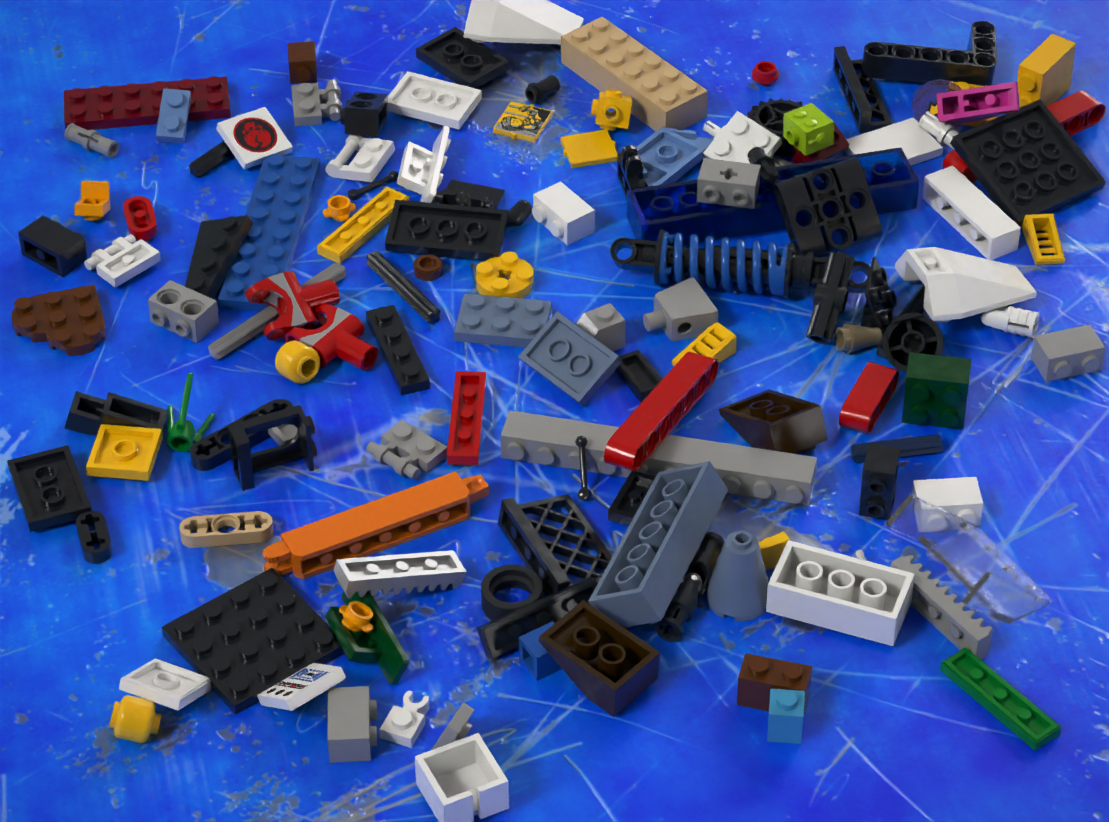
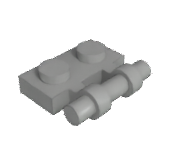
M329 80L325 89H319L318 83L291 85L295 127L321 125L322 118L330 117L333 121L340 120L343 108L342 102L339 100L341 98V89L335 80Z
M401 420L381 435V445L371 441L367 445L366 451L373 455L374 460L380 464H388L393 467L394 471L400 476H408L416 480L420 476V469L428 473L447 457L448 447Z

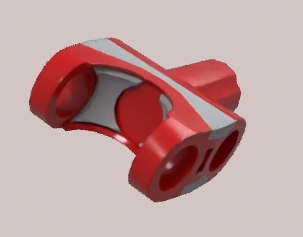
M293 271L265 278L252 285L245 293L248 302L268 304L278 311L280 315L278 320L269 323L263 329L265 337L270 341L285 339V334L294 327L299 329H315L319 322L314 314V310L321 304L335 306L340 302L339 289L331 279L301 287Z
M321 304L314 310L320 328L299 329L294 327L285 334L286 342L297 340L316 350L320 357L319 368H324L338 357L361 370L368 371L374 366L378 357V349L375 346L359 339L365 331L362 322L353 314L330 304Z

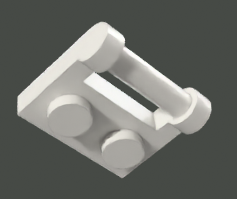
M349 134L346 139V145L337 157L327 164L326 172L333 178L373 182L395 151L394 142ZM354 151H359L354 157V159L351 161V163L349 165H345V163L348 161V159L351 157Z

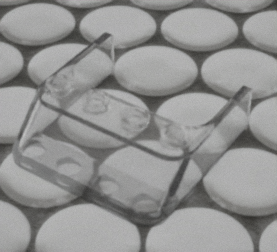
M910 494L886 523L892 530L913 538L927 547L926 554L935 562L943 563L948 568L945 573L958 584L963 583L968 588L965 591L967 596L962 602L967 607L987 615L999 625L1003 622L1011 624L1046 607L1051 602L1050 597L981 529L957 515Z

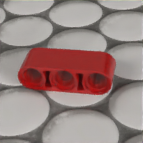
M869 361L842 406L839 415V425L870 434L896 389L899 370Z

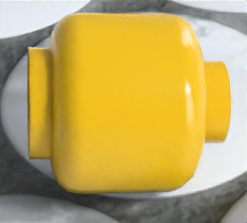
M290 341L281 346L277 352L275 367L284 378L294 383L304 384L311 381L318 373L320 357L312 347L300 341Z
M125 695L120 702L115 701L109 728L114 729V735L118 739L145 743L149 739L150 733L157 735L161 714L155 713L156 705L154 702L145 698Z

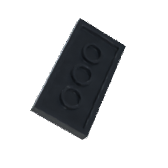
M395 200L385 240L386 251L431 254L478 260L499 257L502 253L509 212L502 209Z

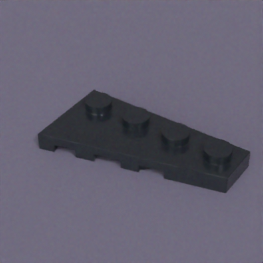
M248 215L201 221L185 287L209 298H215L253 225Z

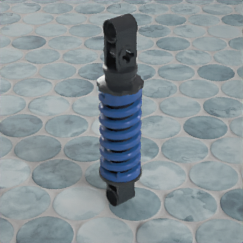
M662 229L659 232L657 241L619 238L613 242L610 248L612 259L618 268L653 272L655 285L669 284L671 281L678 284L694 277L698 284L702 286L706 278V283L710 289H716L720 281H722L723 288L727 291H731L737 283L741 292H748L753 284L757 294L764 293L767 286H769L771 294L783 296L784 298L789 297L792 289H802L804 293H810L811 288L816 289L819 281L822 282L828 257H815L814 252H808L807 254L796 253L795 245L792 242L784 244L783 247L779 246L778 251L776 243L770 242L767 250H761L760 241H753L751 249L745 248V240L738 239L736 247H730L729 238L724 237L721 239L720 246L715 245L714 247V238L707 236L704 248H698L699 237L696 234H692L688 247H684L683 235L681 233L673 235ZM623 248L632 250V255L626 260H621L617 257L619 250ZM855 261L852 274L861 271L867 275V279L865 282L858 284L850 278L848 289L851 293H864L866 291L870 266L865 262Z

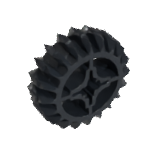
M781 97L776 101L770 98L767 103L760 101L758 106H752L751 111L747 112L748 118L781 138L782 144L773 156H781L782 159L784 156H791L793 158L797 152L793 145L783 137L784 113L802 107V101L795 103L792 101V98L788 101L782 100Z

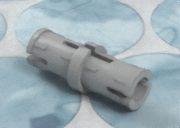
M74 123L69 124L65 130V139L82 145L87 151L91 152L94 150L109 158L115 157L118 153L119 143L101 136L100 132L96 130H86Z

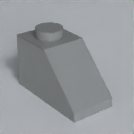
M611 303L585 312L577 321L576 325L613 352L625 347V319Z

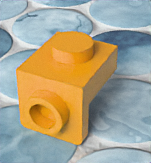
M84 180L81 182V198L74 204L75 216H83L84 220H99L110 210V183L108 181Z

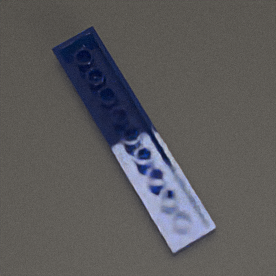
M901 147L775 167L780 175V178L775 180V183L856 157L862 166L877 214L901 212L917 208L919 180ZM815 175L813 179L814 186L822 190L824 181L820 176ZM761 177L754 209L697 202L698 179L627 190V219L635 239L657 241L659 232L662 229L673 235L681 233L683 235V246L689 245V239L692 234H696L699 237L698 243H704L707 236H712L714 241L724 237L738 238L786 229L774 194V185L770 186L769 183H764ZM851 194L849 202L853 208L857 209L860 204L859 198L855 194ZM824 203L823 213L831 218L833 208L829 203ZM798 211L796 222L803 227L806 225L807 219L805 214Z

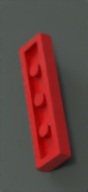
M456 371L447 448V465H478L486 372Z

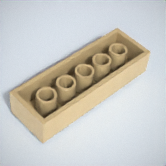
M604 17L595 19L561 36V63L601 92H605L606 89H616L622 91V95L632 96L631 114L654 131L661 127L683 130L707 117L708 90Z

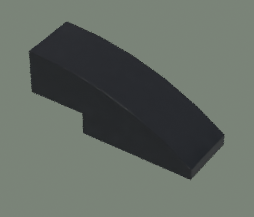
M76 391L64 429L97 436L101 424L162 429L168 410L108 392L106 400Z

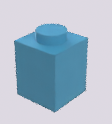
M770 689L767 742L802 743L805 691Z

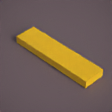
M389 187L384 188L317 245V254L341 264L390 222L395 200L410 201L409 196Z

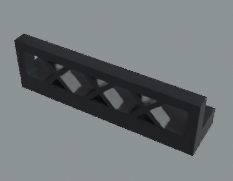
M845 46L834 47L833 71L859 134L891 125V119L873 78L865 76L862 72L858 75L856 74L855 70H861L862 59L851 60ZM872 117H875V118L880 119V120H882V121H879V122H871V118H872Z

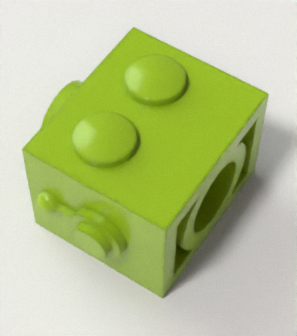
M810 103L784 113L783 137L807 156L834 145V121L814 104Z

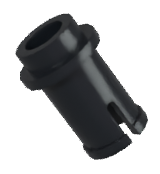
M550 75L538 83H530L525 90L526 98L531 103H541L544 97L560 90L559 80L554 75Z

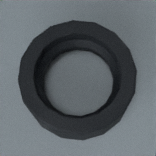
M503 565L494 568L485 575L481 583L482 610L490 620L499 618L543 598V585L539 575L530 568L521 565ZM506 588H519L531 594L527 599L517 603L503 602L496 599L493 595Z

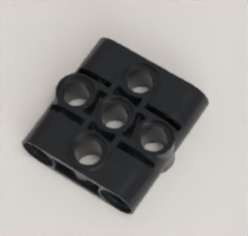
M856 157L774 183V194L790 242L795 245L796 253L807 254L808 252H814L815 257H822L830 254V252L834 253L882 236L881 223L862 166ZM815 175L820 176L824 181L822 190L814 186L813 179ZM851 194H855L859 198L860 204L857 209L853 208L849 202ZM824 203H829L833 208L831 218L823 213ZM798 211L806 216L807 222L804 227L796 222ZM834 230L839 231L842 235V243L840 245H836L832 240Z

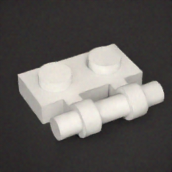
M129 234L124 238L119 237L113 240L112 245L104 250L98 249L93 252L91 257L84 261V265L89 271L96 268L97 275L116 288L160 262L161 257L160 252L142 239L136 241V238Z

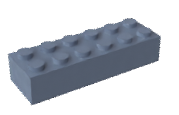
M710 461L658 472L588 601L589 604L622 627L629 628L647 623L654 624L661 621L665 616L672 598L676 594L690 563L699 550L700 544L728 492V488Z

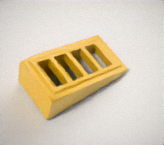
M1054 214L1025 215L1022 230L1035 265L1064 264L1065 258ZM1036 231H1045V233H1036ZM1039 246H1051V248H1040ZM1054 253V255H1047V256H1042V255H1041V254Z
M716 322L672 359V365L675 366L688 351L718 359L720 363L736 353L737 337L730 330Z

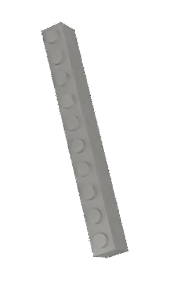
M509 410L501 433V458L580 470L579 447L575 441L578 436L582 435L588 440L585 447L586 471L627 478L632 471L605 463L604 461L606 444L619 427ZM668 435L637 470L638 472L656 477L658 472L710 461L728 488L727 493L809 506L816 479L817 457Z

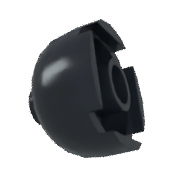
M905 313L896 317L887 327L883 336V351L889 363L897 370L907 373L909 352L941 356L944 349L943 335L938 324L920 313Z

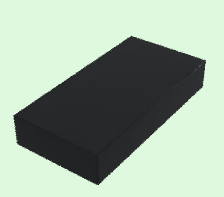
M636 350L619 356L623 361L615 371L640 403H642L660 383L662 378L643 354Z

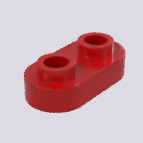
M134 196L127 199L123 203V211L129 234H132L136 240L142 239L147 241L157 234L158 228L151 201L143 196Z

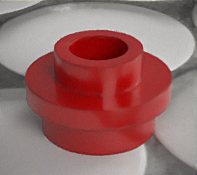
M769 61L757 63L752 70V79L760 85H770L779 78V71L776 69V65Z

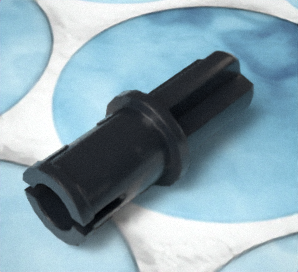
M754 147L748 152L749 162L761 165L760 177L763 182L769 183L770 186L774 185L775 180L779 179L780 175L775 169L773 159L767 156L761 147Z

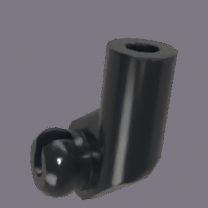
M520 200L510 209L507 227L521 226L530 216L532 206L528 201Z

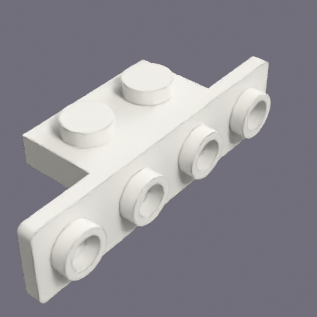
M447 126L443 127L436 138L432 152L412 142H408L404 149L396 184L422 195L420 202L436 203V189L441 184L444 175L440 172L447 161V156L444 154L451 143V139L448 138L450 128Z

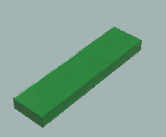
M966 647L941 662L940 671L1034 751L1060 735L1061 727Z

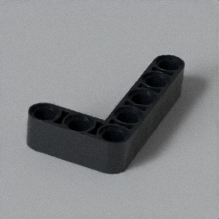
M987 21L974 22L971 27L967 51L870 42L864 47L861 72L867 77L938 85H949V82L953 81L990 86L993 83L997 63L996 29L993 24Z

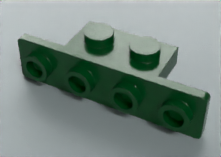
M369 591L363 597H359L358 593L355 592L351 598H348L345 592H343L342 600L345 605L348 606L352 601H359L366 604L373 612L370 620L373 629L367 633L363 630L356 632L348 629L342 623L343 614L339 612L340 607L329 608L325 617L346 656L352 662L378 663L390 685H397L407 669L409 659L377 602Z

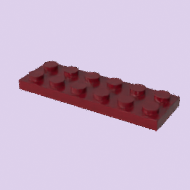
M227 76L65 90V129L71 123L86 130L158 124L163 88L191 91L188 121L231 118Z

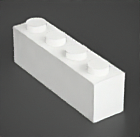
M953 165L924 177L922 198L988 260H994L1018 250L1021 227Z

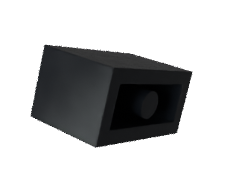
M44 215L18 232L22 255L61 277L66 276L87 260L84 237Z

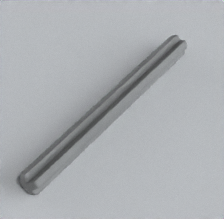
M335 262L301 284V287L329 279L336 283L346 276L345 267ZM269 305L208 346L210 356L220 360L261 333L269 323L278 320V317H280L278 311Z

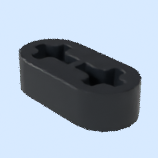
M94 510L81 513L76 519V527L84 559L92 564L106 562L112 555V547L103 514ZM94 525L95 530L89 531L88 526ZM98 543L99 549H94L93 544Z

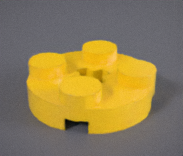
M504 252L501 256L490 258L478 263L476 266V288L481 295L523 299L532 290V284H534L533 268L528 262L518 258L515 252Z

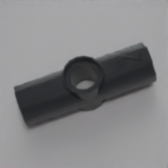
M830 252L822 282L819 281L813 299L814 309L806 333V337L816 343H832L839 316L845 310L849 294L848 285L855 264V258L846 253Z

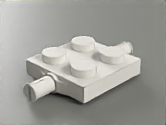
M739 111L722 128L710 120L703 127L704 131L714 136V140L703 152L705 158L751 164L747 155L752 148L761 147L767 156L773 158L774 153L782 144L780 137ZM775 163V169L781 174L783 167Z

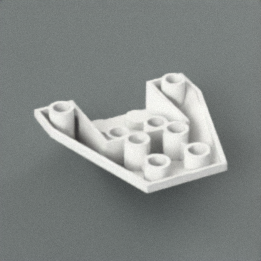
M471 0L464 38H469L477 43L502 42L561 45V36L581 27L584 23V18L548 0Z
M937 247L907 249L895 263V269L904 281L913 283L922 281L925 285L923 308L933 321L946 323L953 319L966 318L1036 298L1037 294L1035 289L1014 265Z

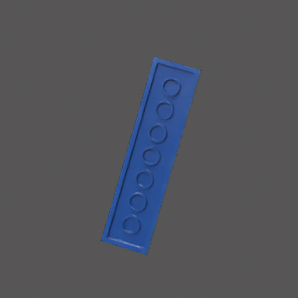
M278 154L264 158L246 212L253 225L224 279L218 298L219 308L260 312L269 306L268 304H258V302H248L245 293L252 285L265 278L290 271L321 168L319 158L281 156Z

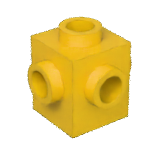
M606 89L605 92L599 91L598 99H593L591 115L595 116V124L600 125V128L604 130L614 131L616 127L628 129L632 96L622 95V91L616 89Z

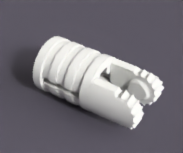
M1009 306L983 312L980 318H982L981 321L985 326H991L992 328L1001 329L1006 333L1018 334L1033 339L1039 323V312Z

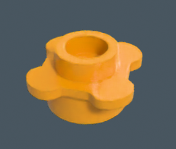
M336 195L328 200V208L323 210V216L326 218L332 217L336 221L344 222L349 219L350 213L356 210V205L350 203L348 197Z
M352 601L348 606L342 605L339 608V612L343 614L342 623L348 629L356 632L363 630L367 633L372 631L373 625L370 624L373 612L366 604Z

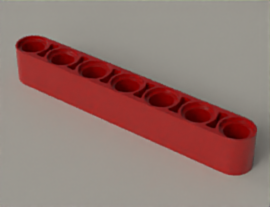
M1083 90L1046 106L1069 136L1097 124L1106 111L1104 104ZM955 149L947 154L943 160V169L953 165L971 183L978 180Z
M688 351L610 437L604 451L605 463L632 471L639 470L714 383L719 368L718 359Z

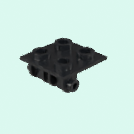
M451 180L446 189L437 191L435 201L439 202L438 204L496 209L505 190Z
M875 256L872 258L865 291L866 303L860 326L879 327L884 336L887 327L893 321L892 314L894 307L897 306V297L895 291L890 290L887 284L886 271L883 267L880 268Z

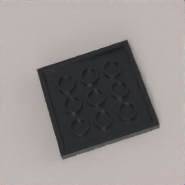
M1041 99L1021 107L1019 111L1007 113L953 136L950 142L1000 209L1015 221L1018 226L1022 225L1025 215L1050 213L1103 189L1106 184L1100 173Z
M273 568L161 627L163 637L198 674L210 678L211 689L235 715L259 702L258 694L312 663L327 664L345 654L332 628Z

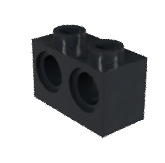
M355 92L351 99L347 100L346 107L341 110L340 122L341 125H345V134L378 136L387 122L388 94Z
M875 444L868 445L862 473L860 516L885 520L891 519L897 489L901 448Z

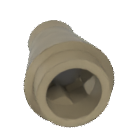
M844 324L842 327H838L835 332L837 349L845 351L847 354L878 345L882 340V332L879 327L872 328Z

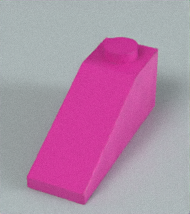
M1018 82L936 94L938 121L945 124L956 125L976 122L1020 110Z

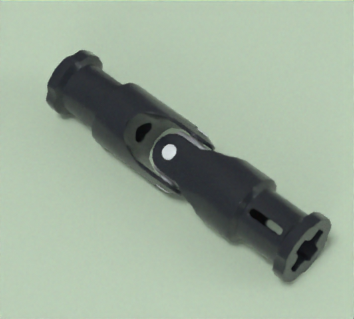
M713 532L705 534L699 550L696 552L688 567V571L684 575L676 594L665 612V616L661 621L655 623L654 630L663 640L674 642L680 641L684 634L683 627L686 622L691 620L697 608V599L704 594L717 563L716 560L725 541L720 535ZM670 625H671L673 628H672V630L669 632L668 629H669V627H670Z

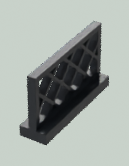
M569 494L519 505L514 498L502 500L498 525L526 567L539 575L542 580L543 592L546 596L575 584H571L567 576L568 574L583 579L593 577L598 584L602 575L595 573L597 567L605 570L612 555ZM565 507L569 514L564 515L552 511V509ZM526 514H534L540 516L541 519L538 522L527 518ZM549 519L563 525L559 529L544 523ZM570 526L581 530L582 536L566 531L567 527ZM539 532L556 538L554 542L542 539L539 536ZM562 539L577 544L575 549L560 545L559 542ZM582 546L595 550L597 556L581 552L580 550ZM553 553L568 557L570 559L568 563L557 560L553 556ZM577 560L592 566L590 570H586L573 565V563Z

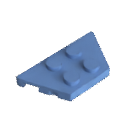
M661 127L637 146L639 156L643 161V172L639 175V178L643 179L645 186L651 194L657 197L705 158L703 152L714 140V136L711 139L696 137L697 131Z

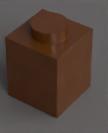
M315 41L288 43L290 84L317 82Z

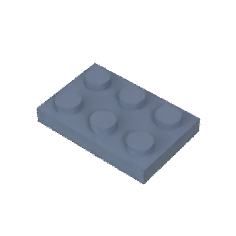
M464 294L454 331V341L526 348L549 321L551 301Z
M558 311L518 356L523 363L582 407L587 404L623 361L616 353Z

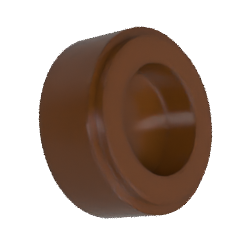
M422 255L414 261V275L420 280L433 281L440 278L443 274L442 260L435 255Z

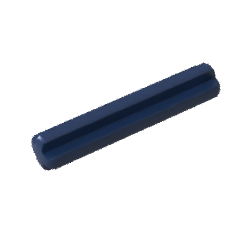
M935 434L853 444L850 453L853 462L858 463L865 462L869 444L901 448L900 457L940 453L943 443L940 435Z

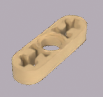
M263 511L192 516L184 519L179 525L181 542L189 548L262 543L269 540L274 533L272 517ZM225 526H231L235 528L233 531L229 533H222L218 531L220 528Z

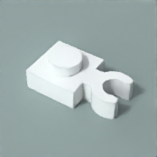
M407 691L403 696V708L393 705L379 729L380 739L412 748L425 725V714L429 710V696L425 695L419 703H412L413 691Z

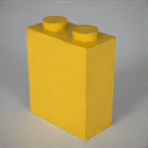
M1051 34L1019 64L1017 82L1020 108L1040 99L1046 106H1049L1070 88L1076 48L1075 42Z

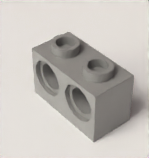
M169 280L148 299L150 321L196 343L219 324L216 300Z

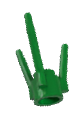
M192 373L187 374L179 420L174 423L173 407L171 405L167 406L166 444L178 452L190 451L191 446L201 440L215 418L214 413L209 414L197 433L193 423L186 420L193 380Z

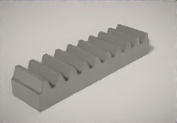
M454 550L337 559L333 569L338 582L348 598H351L355 592L358 593L359 597H363L367 591L370 592L371 596H375L379 590H381L383 595H387L391 589H393L395 594H399L403 588L407 593H410L414 587H416L418 592H422L426 586L430 591H434L438 585L441 590H445L449 584L453 589H457L463 583L467 572Z
M912 555L901 556L892 561V568L915 574L911 605L957 648L962 650L966 647L980 660L986 658L990 650L993 628L991 626L983 627L984 620L982 618L974 619L975 611H965V602L956 603L957 595H948L947 586L939 587L940 580L938 578L930 580L931 572H922L923 565L921 563L913 564L914 557Z

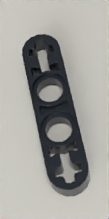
M275 399L229 425L291 408L293 405L288 400ZM228 425L191 446V464L195 469L208 471L231 459L230 444L222 443L224 440L229 439ZM268 429L247 435L250 441V448L271 437L268 434Z

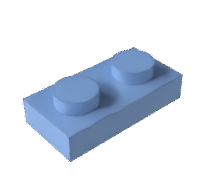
M163 88L156 131L157 141L184 144L191 91Z

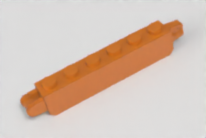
M455 471L280 534L281 541L273 543L271 546L268 545V547L263 549V560L267 562L264 563V572L273 568L281 576L293 572L296 578L306 579L334 569L337 559L367 557L466 521L471 514L470 504L488 496L489 486L481 474L461 479Z

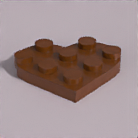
M95 284L49 292L30 298L21 297L14 302L15 308L12 311L11 321L17 336L22 334L23 336L31 337L32 342H47L52 350L55 347L59 350H65L68 356L92 352L95 350V344L99 343L102 339H106L105 321Z

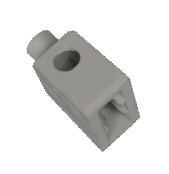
M694 277L656 293L654 296V311L643 315V323L647 331L662 328L672 341L696 338L708 327L718 322V309Z

